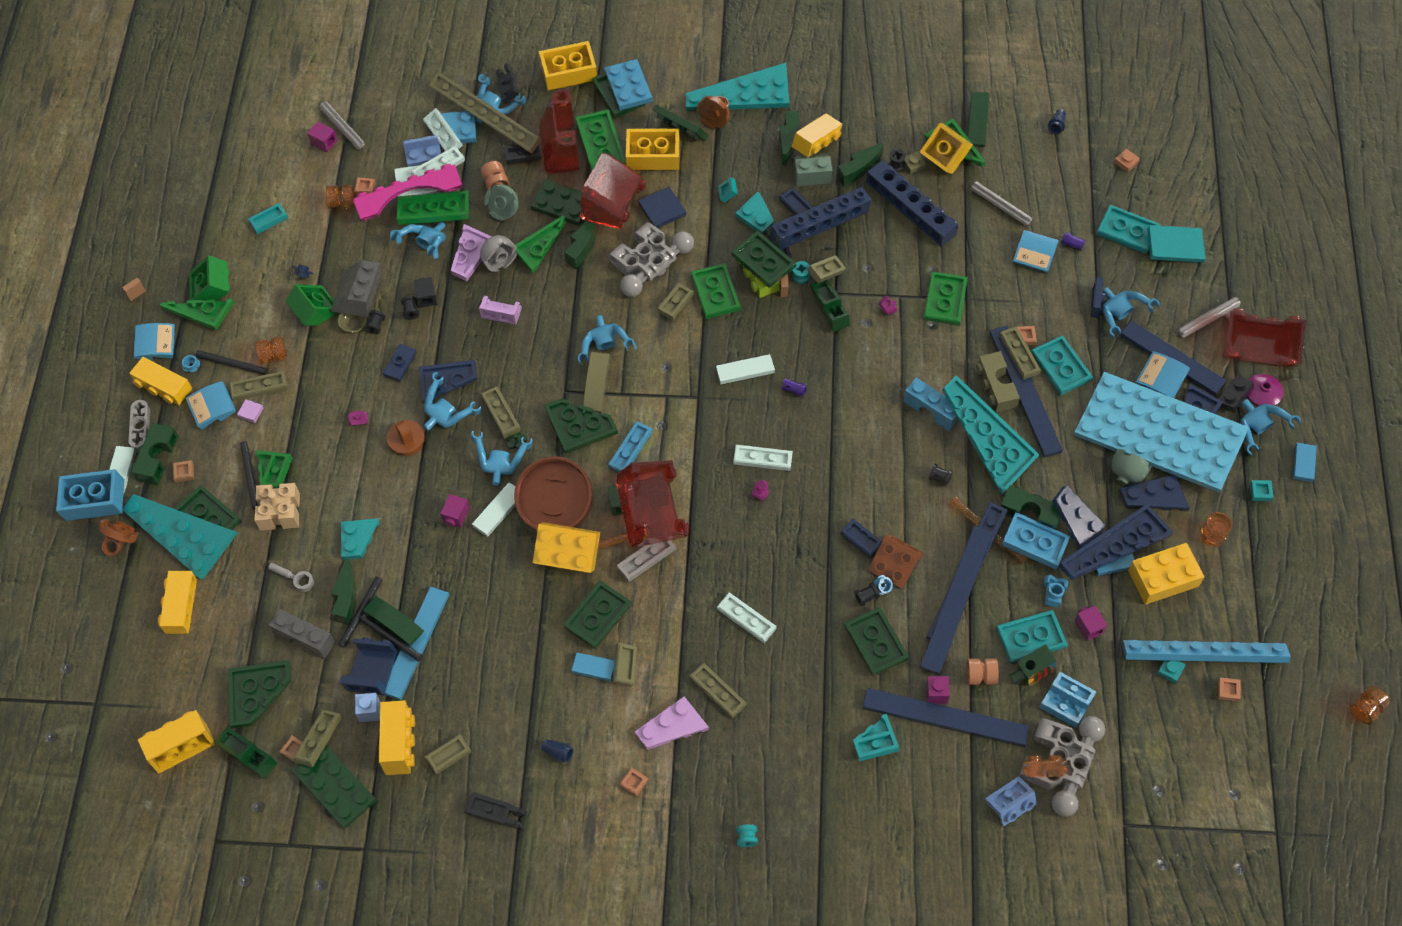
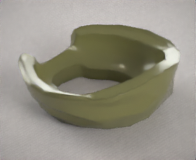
M340 313L337 321L338 326L343 331L355 333L364 328L368 318ZM351 318H358L361 321V327L352 330L347 326V322Z

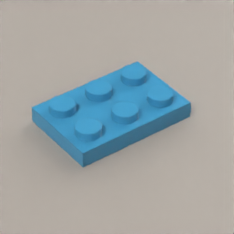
M637 59L605 67V74L619 110L653 102L652 95Z
M1015 512L1002 546L1053 569H1057L1070 536Z

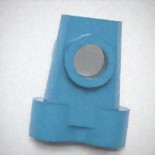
M1046 575L1044 579V587H1046L1045 604L1059 607L1062 596L1067 591L1068 580Z

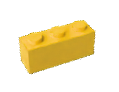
M826 113L797 131L791 147L806 157L814 153L816 154L820 149L827 147L832 141L840 137L842 123Z
M142 357L129 373L135 386L147 389L154 396H161L169 404L174 403L180 406L192 390L186 378L145 357Z
M168 571V576L164 580L165 595L161 598L162 613L158 617V625L165 634H189L197 578L192 571Z

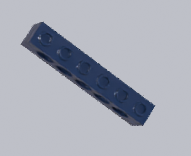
M882 160L867 172L866 183L942 247L957 235V222L945 214L940 207L932 203L929 197L919 192L916 186H912L906 181L904 176L899 175L891 165L886 164Z
M860 187L773 224L769 239L780 250L868 213L871 198L863 187Z

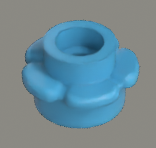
M193 355L185 356L182 360V369L185 372H195L200 366V361Z
M885 575L878 576L877 580L874 581L880 595L889 593L893 588L891 579L885 577Z

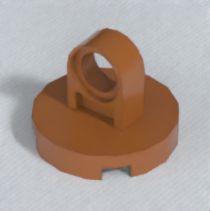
M723 96L704 97L697 105L696 111L701 116V122L711 129L723 128L730 120L729 101Z
M403 420L397 422L387 432L389 448L396 455L411 456L419 452L423 447L425 434L422 427L414 421Z
M102 519L98 529L106 535L102 543V551L106 555L114 556L122 550L125 542L133 543L137 540L139 533H134L135 528L120 521H116L113 524L108 523L110 519ZM110 541L114 542L117 546L115 552L108 549Z

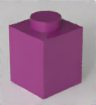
M320 122L311 127L307 133L311 145L327 153L338 141L335 130Z
M449 494L440 513L444 524L449 527L456 526L461 528L470 509L468 500Z
M1096 606L1080 609L1075 619V623L1086 641L1104 634L1108 626Z
M928 676L926 681V701L934 704H947L950 696L948 676Z

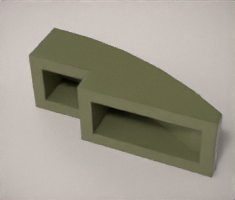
M591 352L583 406L602 413L608 383L610 354Z

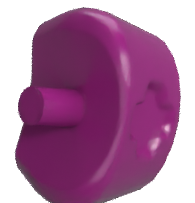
M885 296L879 302V307L887 315H892L897 311L896 300L891 301L888 296Z
M353 411L348 414V422L351 426L367 424L368 415L366 412Z
M765 480L756 481L751 496L759 501L765 500L769 493L767 482Z

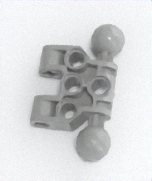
M647 222L633 233L635 240L639 243L636 249H630L621 243L607 257L618 270L626 275L620 282L622 293L628 297H635L642 291V283L645 281L650 282L654 277L663 275L666 272V268L676 261L678 253L686 254L690 252L694 247V238L686 231L678 232L672 239V245L668 247L665 241V234Z
M1095 716L1084 718L1079 724V732L1082 736L1081 742L1077 740L1071 727L1048 719H1041L1033 739L1037 743L1052 749L1049 760L1031 755L1026 756L1019 776L1025 781L1047 790L1065 785L1062 791L1057 792L1053 796L1051 803L1053 810L1059 816H1071L1078 809L1079 802L1075 794L1084 785L1095 754L1094 742L1099 741L1105 735L1106 729L1103 721ZM1067 737L1071 742L1064 743L1060 738ZM1060 755L1063 757L1064 760L1060 762L1056 761L1054 759V756ZM1081 763L1084 768L1077 769L1074 764ZM1054 774L1057 779L1050 780L1046 775Z

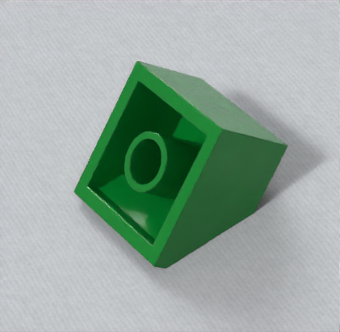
M208 255L189 273L190 300L207 301L215 299V301H219L228 294L230 286L228 284L229 270L227 261Z
M295 284L285 300L291 311L306 326H318L338 313L331 311L334 299L322 285Z

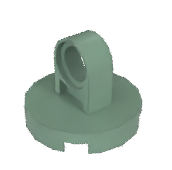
M503 184L494 185L488 189L485 194L484 203L490 210L489 214L498 220H505L514 216L518 210V194L509 186Z

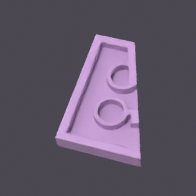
M464 224L458 251L455 254L451 268L452 275L468 281L482 261L480 250L483 243L492 236Z
M683 697L636 730L635 735L644 747L649 750L670 743L678 738H686L700 731H708L709 727L688 700Z

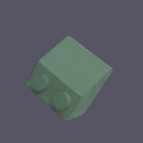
M828 153L812 154L809 157L805 155L793 156L796 186L832 183V164Z

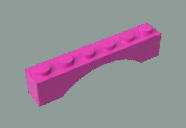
M445 164L441 166L440 170L434 171V169L425 171L422 176L413 175L408 177L407 181H395L387 188L381 186L373 189L374 192L360 193L353 200L359 217L363 222L379 216L391 200L407 191L433 189L447 193L463 188L455 164L452 166L451 164Z

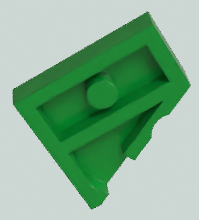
M257 450L256 456L259 460L260 485H272L274 489L279 488V484L284 482L292 456L286 453Z

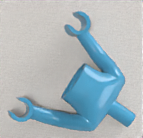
M483 74L479 75L478 80L481 86L477 97L504 115L511 113L518 105L526 103L525 96L519 100V93L510 105L499 109L498 107L502 101L501 98L490 91L485 93L486 87L490 84L489 77L484 80L485 76ZM475 119V121H477L478 123H482L480 119Z
M440 222L434 228L411 224L401 230L391 231V241L396 239V242L400 244L402 236L410 232L419 234L415 238L417 245L426 249L428 256L433 254V258L436 259L439 257L438 246L446 239V235L440 232L445 228V224Z
M1108 287L1105 288L1102 292L1105 293L1109 300L1102 306V311L1110 327L1109 337L1115 339L1112 332H1117L1121 335V329L1116 326L1112 314L1118 320L1128 316L1134 310V307L1129 302L1130 299L1144 303L1148 306V310L1151 313L1154 312L1151 305H1156L1159 308V301L1157 299H1149L1143 294L1134 291H1122L1114 295Z
M597 316L598 327L590 330L584 337L578 361L581 366H583L582 361L584 359H587L589 363L588 349L592 341L595 342L598 350L614 347L616 345L615 334H618L623 340L627 351H629V345H633L635 349L637 346L632 338H628L620 326L614 323L605 325L603 316Z
M438 372L433 373L432 384L427 392L424 403V412L430 417L423 425L427 431L436 423L444 428H449L469 414H480L481 406L478 409H473L476 402H471L470 407L455 415L453 414L456 409L443 398L437 403L432 404L437 387L443 384L444 377L436 380Z
M1248 399L1241 403L1248 411L1240 420V423L1249 427L1245 439L1248 444L1247 454L1252 457V453L1249 449L1255 448L1259 452V447L1254 443L1250 428L1258 435L1269 429L1274 424L1269 415L1270 413L1276 414L1288 421L1291 429L1295 428L1292 423L1293 420L1301 424L1299 416H1291L1280 407L1262 404L1254 408Z
M474 431L471 433V440L476 443L480 466L484 472L493 473L492 484L495 486L500 485L501 474L512 475L525 450L530 449L532 446V438H530L529 443H525L523 441L524 437H522L521 446L511 463L510 454L499 450L490 451L489 458L486 460L482 443L483 432H481L479 437L474 436Z

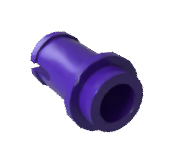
M1065 232L1061 243H1064V246L1069 245L1081 251L1086 240L1075 237L1070 232L1069 234Z
M787 378L783 382L784 386L782 385V390L797 394V397L804 396L807 390V386L804 383L800 384Z

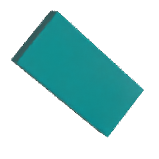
M277 203L248 218V221L256 234H259L288 219V215L280 203Z

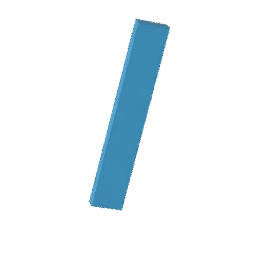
M431 586L414 621L424 632L410 646L421 655L449 598V592ZM402 650L394 663L384 694L400 701L419 663Z

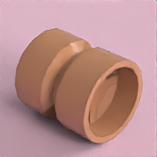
M491 161L483 165L480 171L487 190L498 184L510 186L500 162Z
M997 658L984 659L983 662L980 659H967L966 677L968 685H979L981 681L985 685L998 684Z

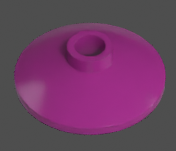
M1257 374L1249 379L1254 382V387L1247 395V398L1257 406L1262 404L1275 406L1282 400L1283 387L1273 376Z

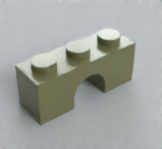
M1001 351L979 356L978 364H976L977 373L983 379V388L989 394V404L994 407L995 412L1017 408L1020 399L1014 382L1003 384L997 380V378L1005 376L1007 369Z

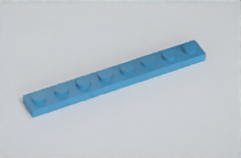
M1123 640L1122 645L1126 660L1289 663L1291 657L1285 643Z

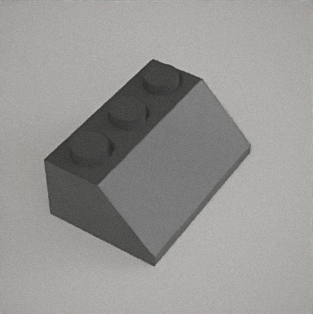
M361 260L348 268L344 273L331 311L368 317L381 280L380 263Z

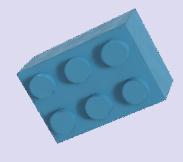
M116 469L59 476L56 511L66 521L122 514L125 479Z

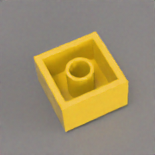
M939 123L920 153L944 171L953 174L973 144L948 126Z

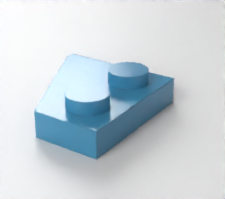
M468 111L441 113L461 143L477 142L476 118Z

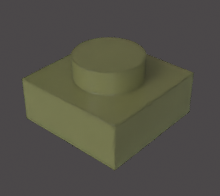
M918 151L905 156L904 166L910 174L926 168V163Z

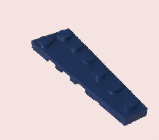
M1146 504L1061 561L1059 567L1071 580H1074L1169 538L1173 531Z

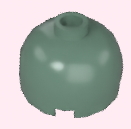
M1117 449L1111 461L1113 473L1118 476L1117 480L1128 484V482L1137 483L1145 479L1152 465H1149V462L1133 453L1125 455L1126 450Z

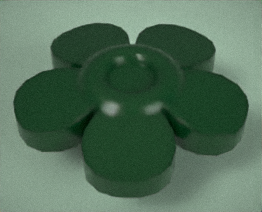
M520 431L507 437V446L511 449L516 446L519 449L521 438L524 437L523 441L526 442L527 435L521 434Z

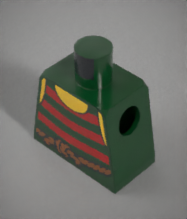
M1045 644L1017 662L1018 670L1009 674V677L1014 685L1025 681L1027 686H1030L1055 674L1057 661Z

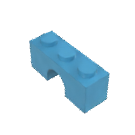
M917 377L905 390L903 402L917 411H920L922 407L927 408L934 415V422L950 432L958 423L959 419L946 396Z

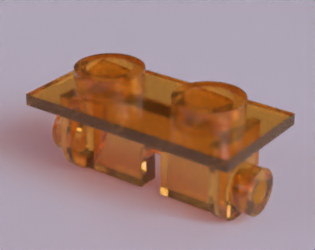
M1032 755L1027 756L1028 759H1023V763L1028 764V767H1024V775H1028L1029 778L1044 777L1043 769H1047L1048 777H1063L1064 774H1067V766H1063V763H1067V760L1062 758V755H1049V759H1040V756Z

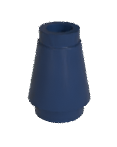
M1058 109L1048 122V129L1051 133L1059 134L1065 129L1066 112L1064 110Z
M548 739L544 740L541 747L542 751L560 763H568L574 752L573 747L569 743Z

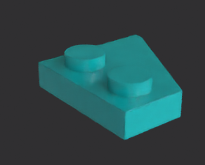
M759 192L735 213V217L763 235L767 232L766 229L771 228L774 224V220Z
M379 518L341 522L342 560L363 558L376 527L380 525Z
M887 714L882 715L876 724L870 725L863 734L853 739V746L859 762L899 751V746Z

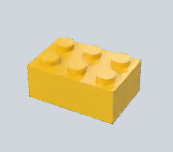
M589 41L539 51L540 64L547 90L591 82L592 78L597 76L596 64Z
M627 129V170H679V129Z
M544 522L538 524L533 563L591 573L595 571L600 532Z
M1187 543L1133 560L1128 569L1145 605L1197 588L1204 579V575Z
M406 701L380 702L379 763L386 775L411 774V767H414L415 760L414 754H411V747L415 746V737L412 734V727H415V716L412 715V709L408 708Z
M197 710L186 712L181 718L169 721L161 728L147 732L142 738L138 739L147 761L158 774L215 745L207 724Z

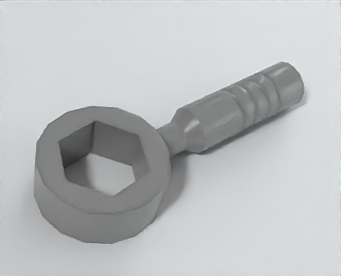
M270 563L268 567L269 570L281 576L293 579V584L300 592H307L314 585V579L309 572L301 571L294 575L291 571L274 563ZM308 578V584L304 586L299 585L300 579Z

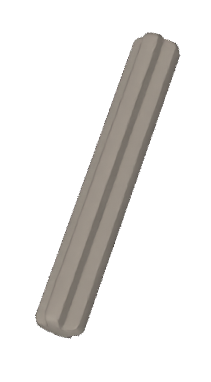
M326 101L321 103L320 107L324 114L355 148H363L365 145L364 141Z
M975 182L972 185L971 189L1019 222L1026 226L1031 223L1032 218L980 183Z
M1237 297L1226 301L1180 327L1178 334L1185 338L1238 308L1241 302Z

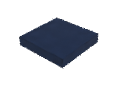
M670 187L638 200L639 206L651 224L657 228L686 216V210Z

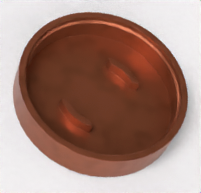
M558 456L541 458L531 463L519 476L514 492L515 506L520 517L535 531L538 530V524L543 522L578 528L589 516L594 499L591 481L584 470L575 462Z

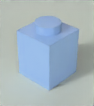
M376 693L355 695V714L359 722L380 721V700Z

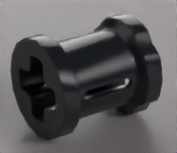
M895 149L890 152L889 157L891 161L889 165L896 172H901L904 168L905 153L900 149Z
M410 295L402 298L401 304L404 306L403 318L407 320L418 318L417 298Z
M371 310L369 321L365 324L364 329L371 334H379L381 331L380 325L386 317L380 311Z
M935 463L929 474V480L934 479L947 487L953 471L940 468Z
M873 582L860 591L858 589L854 591L855 598L861 607L873 599L877 600L880 598L879 591Z

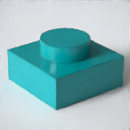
M730 177L718 186L721 201L727 202L737 195L735 179Z
M1251 481L1252 501L1273 500L1271 481Z
M1164 660L1157 674L1176 684L1186 664L1180 661Z

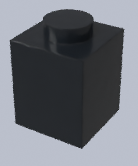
M432 277L414 280L419 308L437 305Z

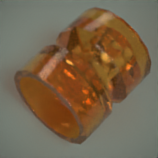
M352 184L341 185L340 188L337 185L326 186L328 209H336L340 206H343V208L354 207L353 199L355 197Z
M282 336L273 337L270 341L263 339L255 342L261 365L271 363L273 359L276 361L287 359L286 347Z
M1223 512L1211 513L1201 530L1202 540L1210 546L1222 545L1232 529L1231 518Z
M1369 686L1361 694V697H1358L1350 705V711L1357 720L1366 725H1371L1379 717L1380 713H1383L1388 708L1391 702L1384 691L1378 687Z

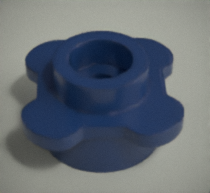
M299 264L298 267L292 266L295 269L294 274L297 276L308 278L309 274H313V272L309 271L308 266Z

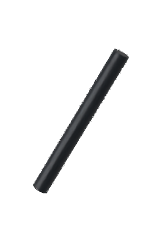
M200 350L196 352V357L262 375L267 373V368Z
M242 441L240 442L251 505L252 509L255 510V506L259 505L256 501V484L248 442Z
M376 576L338 643L340 647L345 648L360 622L361 616L364 615L363 609L371 602L383 581L380 577Z
M361 616L360 621L390 641L417 662L422 659V655L395 635L368 616Z

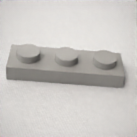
M662 533L617 565V569L630 582L675 551L676 546L665 533Z

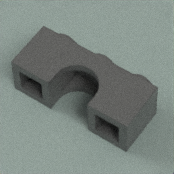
M281 609L278 610L269 624L274 635L290 643L292 640H295L302 644L307 651L323 659L326 658L335 644L331 633Z

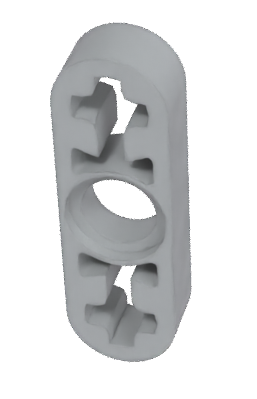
M144 400L133 402L130 410L129 444L132 448H135L136 452H139V448L144 444L150 423V408ZM140 407H143V408L141 409V415H142V416H140L139 412L137 411V410H140ZM137 423H144L141 429H135ZM137 435H139V437H140V439H141V441L139 442L138 445L135 444V443L138 442V436H137Z

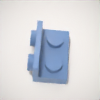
M437 135L403 141L408 167L422 165L441 154Z
M1019 776L985 798L986 804L999 816L1003 826L1015 821L1019 816L1037 805L1034 790Z

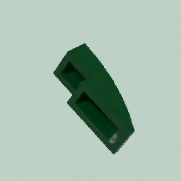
M972 91L970 99L968 139L973 146L985 147L989 93Z
M799 111L785 112V126H780L779 139L782 165L787 164L795 150L791 146L795 133L799 131Z
M882 142L851 154L850 162L838 166L837 177L844 187L863 177L877 164L883 153Z
M595 213L571 235L572 244L564 251L565 262L575 269L582 264L594 244L598 228L597 215Z
M825 280L820 283H811L810 288L833 332L850 326L849 314L843 307L840 296L830 282Z
M345 559L331 592L336 602L331 614L336 622L347 625L350 624L354 614L356 580L350 560Z
M375 596L363 609L370 619L409 646H412L424 632L411 619L378 596Z
M226 727L213 742L264 780L278 764L271 755L259 749L253 742L229 727Z

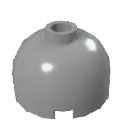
M492 236L486 239L481 247V260L490 271L497 272L499 271L498 268L503 267L505 269L514 261L517 255L515 252L517 247L505 236Z

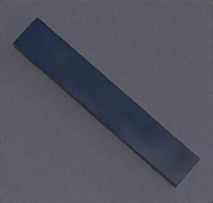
M1133 321L1121 332L1120 336L1149 355L1155 351L1190 367L1185 378L1214 396L1217 395L1227 381Z

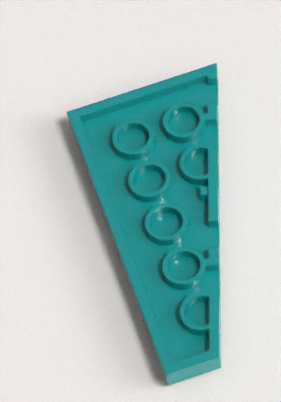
M786 63L686 93V111H696L699 102L707 96L725 97L729 101V110L789 107Z
M956 375L942 391L1002 495L1009 488V485L1011 486L1039 454Z
M135 494L132 495L122 509L199 579L205 578L238 534L236 531Z

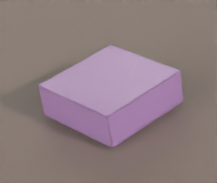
M245 399L237 416L238 418L256 423L264 409L263 405Z

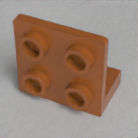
M885 535L869 567V571L877 576L885 575V577L891 579L894 585L904 588L917 561L922 559L924 552L892 535Z

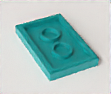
M1109 205L1096 235L1147 254L1149 250L1147 228L1149 225L1160 226V224Z
M1148 226L1151 259L1201 263L1206 260L1202 228Z
M1063 335L1031 350L1035 361L1060 396L1093 379L1091 373Z
M1053 610L996 626L1010 664L1018 662L1045 644L1050 652L1065 649L1068 646Z

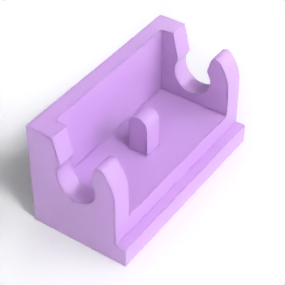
M488 296L483 297L479 307L481 318L514 325L517 324L522 309L520 302H516L515 305L490 301Z

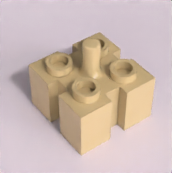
M295 483L279 484V488L276 489L272 485L256 486V501L259 506H255V522L260 531L275 530L276 525H282L283 529L299 528V513L296 507H299L300 493Z

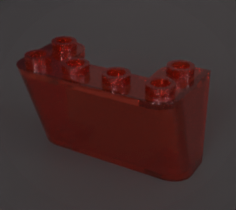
M570 88L553 92L540 122L544 168L549 173L580 170L575 130L558 132L559 130L570 129L574 125ZM570 136L572 138L570 142L562 141L563 137Z
M1234 308L1225 315L1223 357L1286 367H1298L1302 364L1307 320H1302L1299 316H1290L1289 319L1284 321H1278L1274 317L1261 319L1257 315H1248L1244 312V309Z

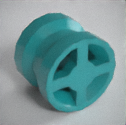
M796 262V267L792 270L794 282L804 284L809 281L810 272L807 269L810 265L807 262Z
M749 824L737 826L736 833L739 835L737 846H756L758 844V839L755 837L757 826Z

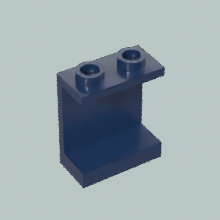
M354 639L353 643L358 648V653L350 676L342 675L340 684L347 691L384 695L398 651L388 640Z

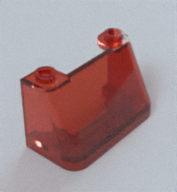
M602 153L582 189L580 219L622 229L624 223H627L629 219L627 207L635 193L639 194L645 189L646 181L644 177L611 154Z
M673 460L631 463L617 474L616 484L631 547L647 546L685 538L689 535L688 523L683 518H677L670 483L673 482L677 474Z

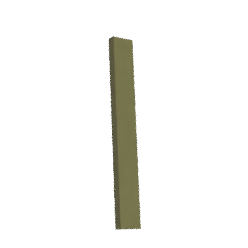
M437 72L429 84L431 88L531 154L542 140L440 72Z

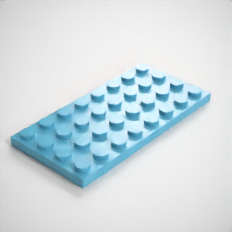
M1104 372L1074 432V436L1112 451L1117 449L1126 450L1125 455L1133 453L1149 462V465H1152V467L1220 493L1249 427Z

